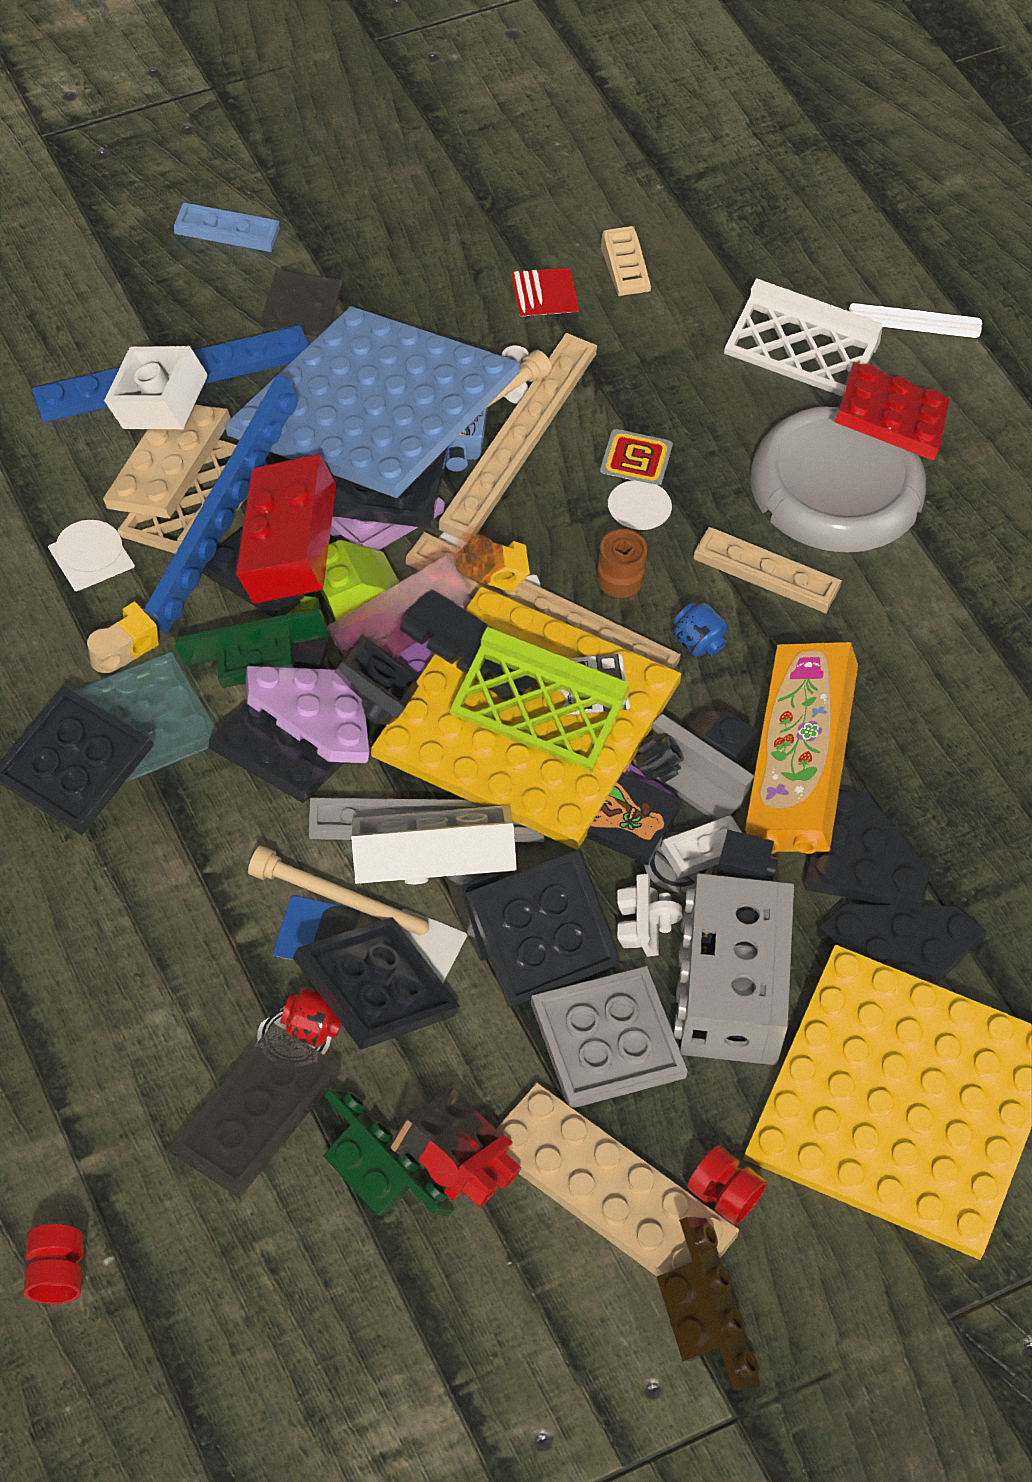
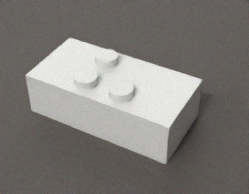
M510 805L353 818L351 838L355 883L404 880L406 884H422L428 882L429 877L517 870L514 828Z

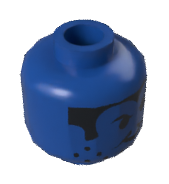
M692 602L673 620L675 625L673 635L675 639L693 657H702L707 653L713 657L727 644L724 636L727 633L728 625L707 603L696 605Z

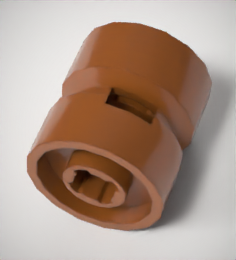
M618 529L609 532L603 537L600 543L597 584L607 595L615 598H626L633 596L641 589L647 559V544L642 536L628 529Z

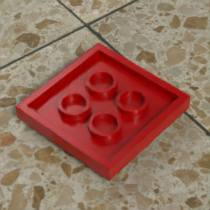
M853 362L848 373L835 423L934 461L940 448L950 399L934 389L926 390L913 385L903 377H893L882 373L872 365Z

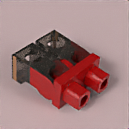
M453 1088L408 1116L389 1146L401 1158L408 1153L415 1157L428 1169L430 1177L437 1184L447 1187L444 1193L454 1201L462 1194H465L478 1207L485 1204L494 1195L498 1187L504 1190L511 1185L522 1168L506 1154L513 1142L505 1135L500 1137L497 1130Z

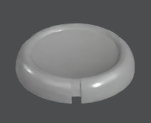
M821 406L806 409L780 421L761 440L755 452L750 472L752 493L757 505L763 513L769 509L772 513L770 522L780 531L814 548L834 552H860L889 544L901 537L914 525L917 512L921 513L926 496V474L919 455L835 423L839 406Z

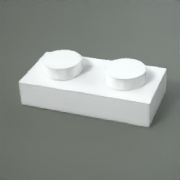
M731 815L662 841L661 850L679 879L719 864L727 829L742 833Z

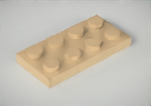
M194 405L184 429H148L104 496L103 500L107 509L170 518L226 429L225 424L231 419L228 409Z

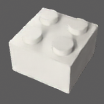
M190 346L130 347L104 401L123 429H184L208 374Z

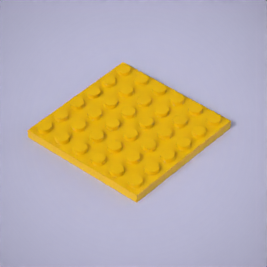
M480 587L465 610L495 630L565 658L622 655L626 682L629 683L628 697L630 709L620 710L593 772L450 715V708L466 674L456 668L461 658L460 656L455 663L450 664L436 654L416 681L419 687L403 712L393 723L386 725L371 747V756L481 807L510 805L514 822L578 850L587 836V830L622 773L625 774L639 751L638 747L646 739L654 721L660 716L678 687L681 673ZM475 680L472 686L479 684V682ZM543 682L545 687L550 685L548 683ZM536 684L529 692L540 689L538 684ZM488 689L494 705L506 701ZM556 691L549 694L555 710L560 709L565 704L566 698L562 692ZM483 692L468 696L462 707L477 712L489 706ZM543 696L523 703L529 719L549 713ZM518 705L498 712L501 723L510 727L524 722ZM610 711L586 714L590 723L594 724L607 719ZM580 714L559 717L565 734L585 727ZM492 715L487 716L488 718L494 720ZM553 720L533 727L537 738L548 741L560 736ZM528 729L522 731L529 734ZM601 730L594 732L597 738ZM589 734L569 741L574 753L589 758L594 747ZM564 744L557 745L562 748H565Z
M835 945L746 1149L743 1160L981 1260L1032 1127V1024Z

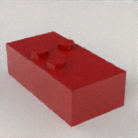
M321 454L252 469L236 575L253 604L323 590L336 483Z

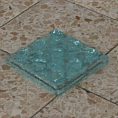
M172 652L73 691L152 740L154 746L124 783L208 749L209 738L217 731Z

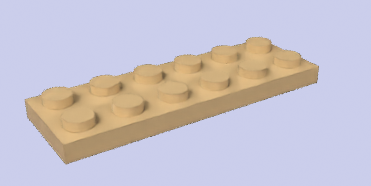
M538 1083L534 1085L496 1128L500 1137L505 1135L513 1142L506 1154L522 1167L518 1173L655 1276L662 1275L692 1262L679 1221L680 1219L685 1217L706 1218L716 1232L718 1238L716 1248L720 1258L738 1236V1228Z

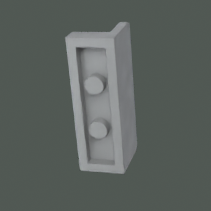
M661 714L654 721L651 735L656 733L660 740L667 736L672 737L679 745L684 760L678 763L681 766V769L678 770L679 775L664 784L659 777L654 778V780L714 821L730 815L733 816L749 799L755 776L665 715ZM634 757V759H633V765H634L636 768H638L637 763H636V759H635V757Z

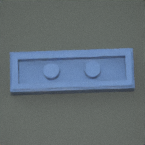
M184 202L174 224V234L272 252L280 230L279 220Z

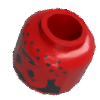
M308 987L301 988L297 994L290 993L280 1023L285 1025V1033L289 1038L314 1047L322 1046L326 1042L327 1037L336 1039L341 1026L340 1021L318 991Z

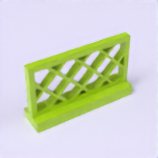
M487 626L481 638V646L450 708V715L593 772L620 710H623L627 702L629 683ZM488 659L500 664L504 675L484 682L480 673L484 660ZM526 675L535 678L540 689L520 696L513 680ZM477 678L479 684L472 686ZM508 682L514 698L494 705L488 689ZM543 682L548 683L550 685L545 687ZM561 689L570 692L575 703L555 710L549 694ZM483 692L489 706L477 712L462 707L468 696ZM543 696L549 713L529 719L523 703ZM598 703L611 709L607 719L591 724L584 708ZM518 705L524 722L511 727L501 723L498 712ZM579 711L585 727L565 734L559 717ZM492 715L494 720L488 718L487 716ZM553 720L560 736L548 741L537 738L533 727ZM528 729L529 734L522 731ZM601 730L597 738L594 732ZM589 734L594 745L589 758L574 753L569 741ZM564 744L565 748H562L557 745Z

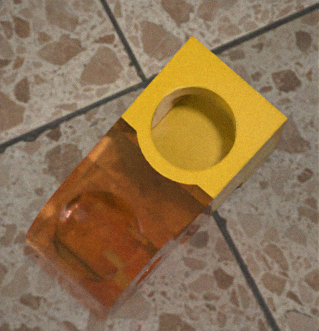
M475 535L454 556L455 565L464 576L512 592L530 574L526 545L515 541L506 547L493 543L483 535Z

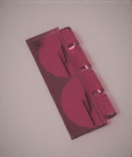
M446 554L328 625L326 628L344 657H346L362 634L379 647H383L386 652L394 657L417 643L401 632L400 626L404 621L403 614L432 588L461 608L466 609L471 602L467 595L471 590L449 555Z

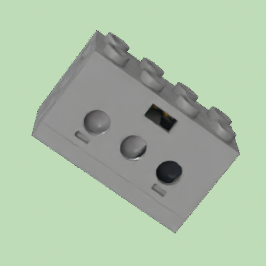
M697 873L695 888H687L685 909H683L681 920L683 939L680 944L678 967H681L676 989L678 1009L677 1014H675L673 1029L675 1039H680L681 1055L777 1065L788 1027L794 884ZM707 946H709V955H706Z

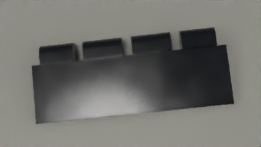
M431 588L403 614L404 621L400 626V631L421 645L429 637H432L428 641L426 648L450 664L455 663L460 656L461 658L456 668L467 675L481 646V638L487 626L492 627ZM488 659L484 660L480 669L484 682L487 681L489 676L492 677L491 679L504 675L500 664ZM528 675L513 680L520 696L527 694L537 684L536 679ZM508 682L489 689L506 701L514 698Z

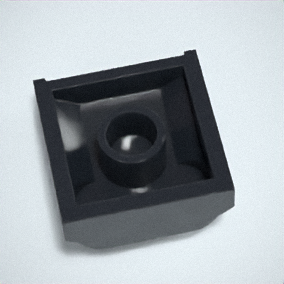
M363 634L335 671L343 682L362 699L361 704L365 716L371 722L378 725H390L403 712L419 687L416 681L420 675Z

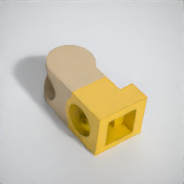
M135 601L122 609V620L108 629H98L89 636L87 640L89 660L92 668L97 672H113L159 645L157 625Z

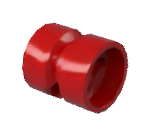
M718 1145L698 1165L687 1184V1189L706 1204L714 1201L715 1211L732 1225L736 1226L757 1204L768 1182L749 1167L740 1169L739 1159L721 1145Z
M48 1224L32 1228L27 1232L25 1259L32 1262L25 1267L23 1295L27 1299L42 1304H63L75 1301L81 1296L82 1268L78 1264L82 1262L84 1234L79 1229L62 1224Z

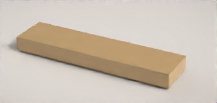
M712 527L707 529L694 552V560L823 613H827L840 589L842 581Z

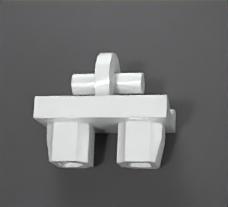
M649 874L637 875V886L618 890V906L622 915L637 913V920L618 923L617 936L622 947H642L647 957L659 955V931L662 933L671 931V924L677 923L682 919V906L671 901L669 893L659 894L658 901L657 890L650 887Z

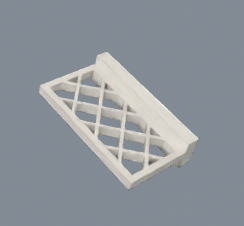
M756 278L751 288V296L725 346L724 354L842 396L845 385L835 382L831 374L846 369L849 372L853 362L868 364L880 344L883 323ZM753 310L767 314L770 320L754 325L750 315ZM792 323L798 325L801 332L785 336L780 325ZM774 328L780 339L764 344L759 332ZM823 334L831 337L833 343L818 348L812 337ZM750 335L753 336L757 347L748 350L736 346L739 339ZM806 339L811 351L795 355L790 344ZM854 345L865 349V352L862 356L849 359L844 348ZM784 346L789 358L781 361L770 358L768 351ZM838 351L843 362L827 367L822 355ZM816 358L821 368L810 373L803 370L800 363Z

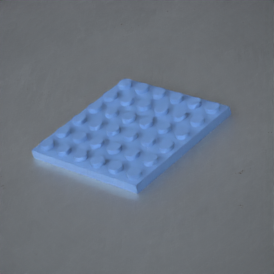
M350 306L278 374V376L290 379L298 402L295 412L288 417L282 428L280 439L276 444H273L270 452L292 460L321 454L331 474L398 498L520 373L519 362ZM274 379L225 424L227 436L238 440L241 439Z

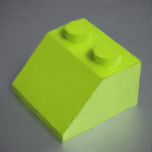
M343 540L329 544L324 587L320 591L339 629L408 601L384 552Z

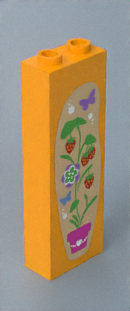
M851 642L777 645L745 827L746 834L774 841L771 854L776 852L811 854L814 852L830 851L858 663Z

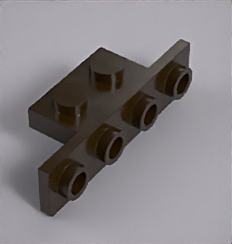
M685 1217L680 1219L679 1221L692 1262L657 1276V1280L682 1361H693L720 1350L733 1391L759 1387L760 1382L757 1376L759 1371L758 1363L747 1345L744 1335V1319L740 1311L735 1307L730 1291L731 1278L726 1268L722 1265L716 1248L718 1245L716 1232L706 1218Z

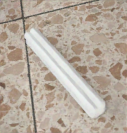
M851 303L848 310L883 323V327L972 338L979 337L982 329V320L978 317Z

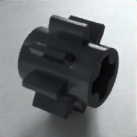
M654 733L642 741L641 746L638 747L640 754L635 759L641 773L648 780L659 777L664 784L679 775L678 770L681 769V766L678 763L682 762L684 757L679 745L672 737L667 736L660 740L658 735Z

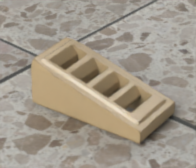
M630 226L603 231L601 251L618 296L651 291L648 273L634 227ZM638 276L637 279H630L624 281L622 279L627 277Z

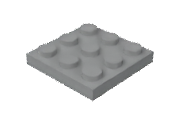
M647 966L531 996V1006L566 1104L571 1108L686 1078V1065Z

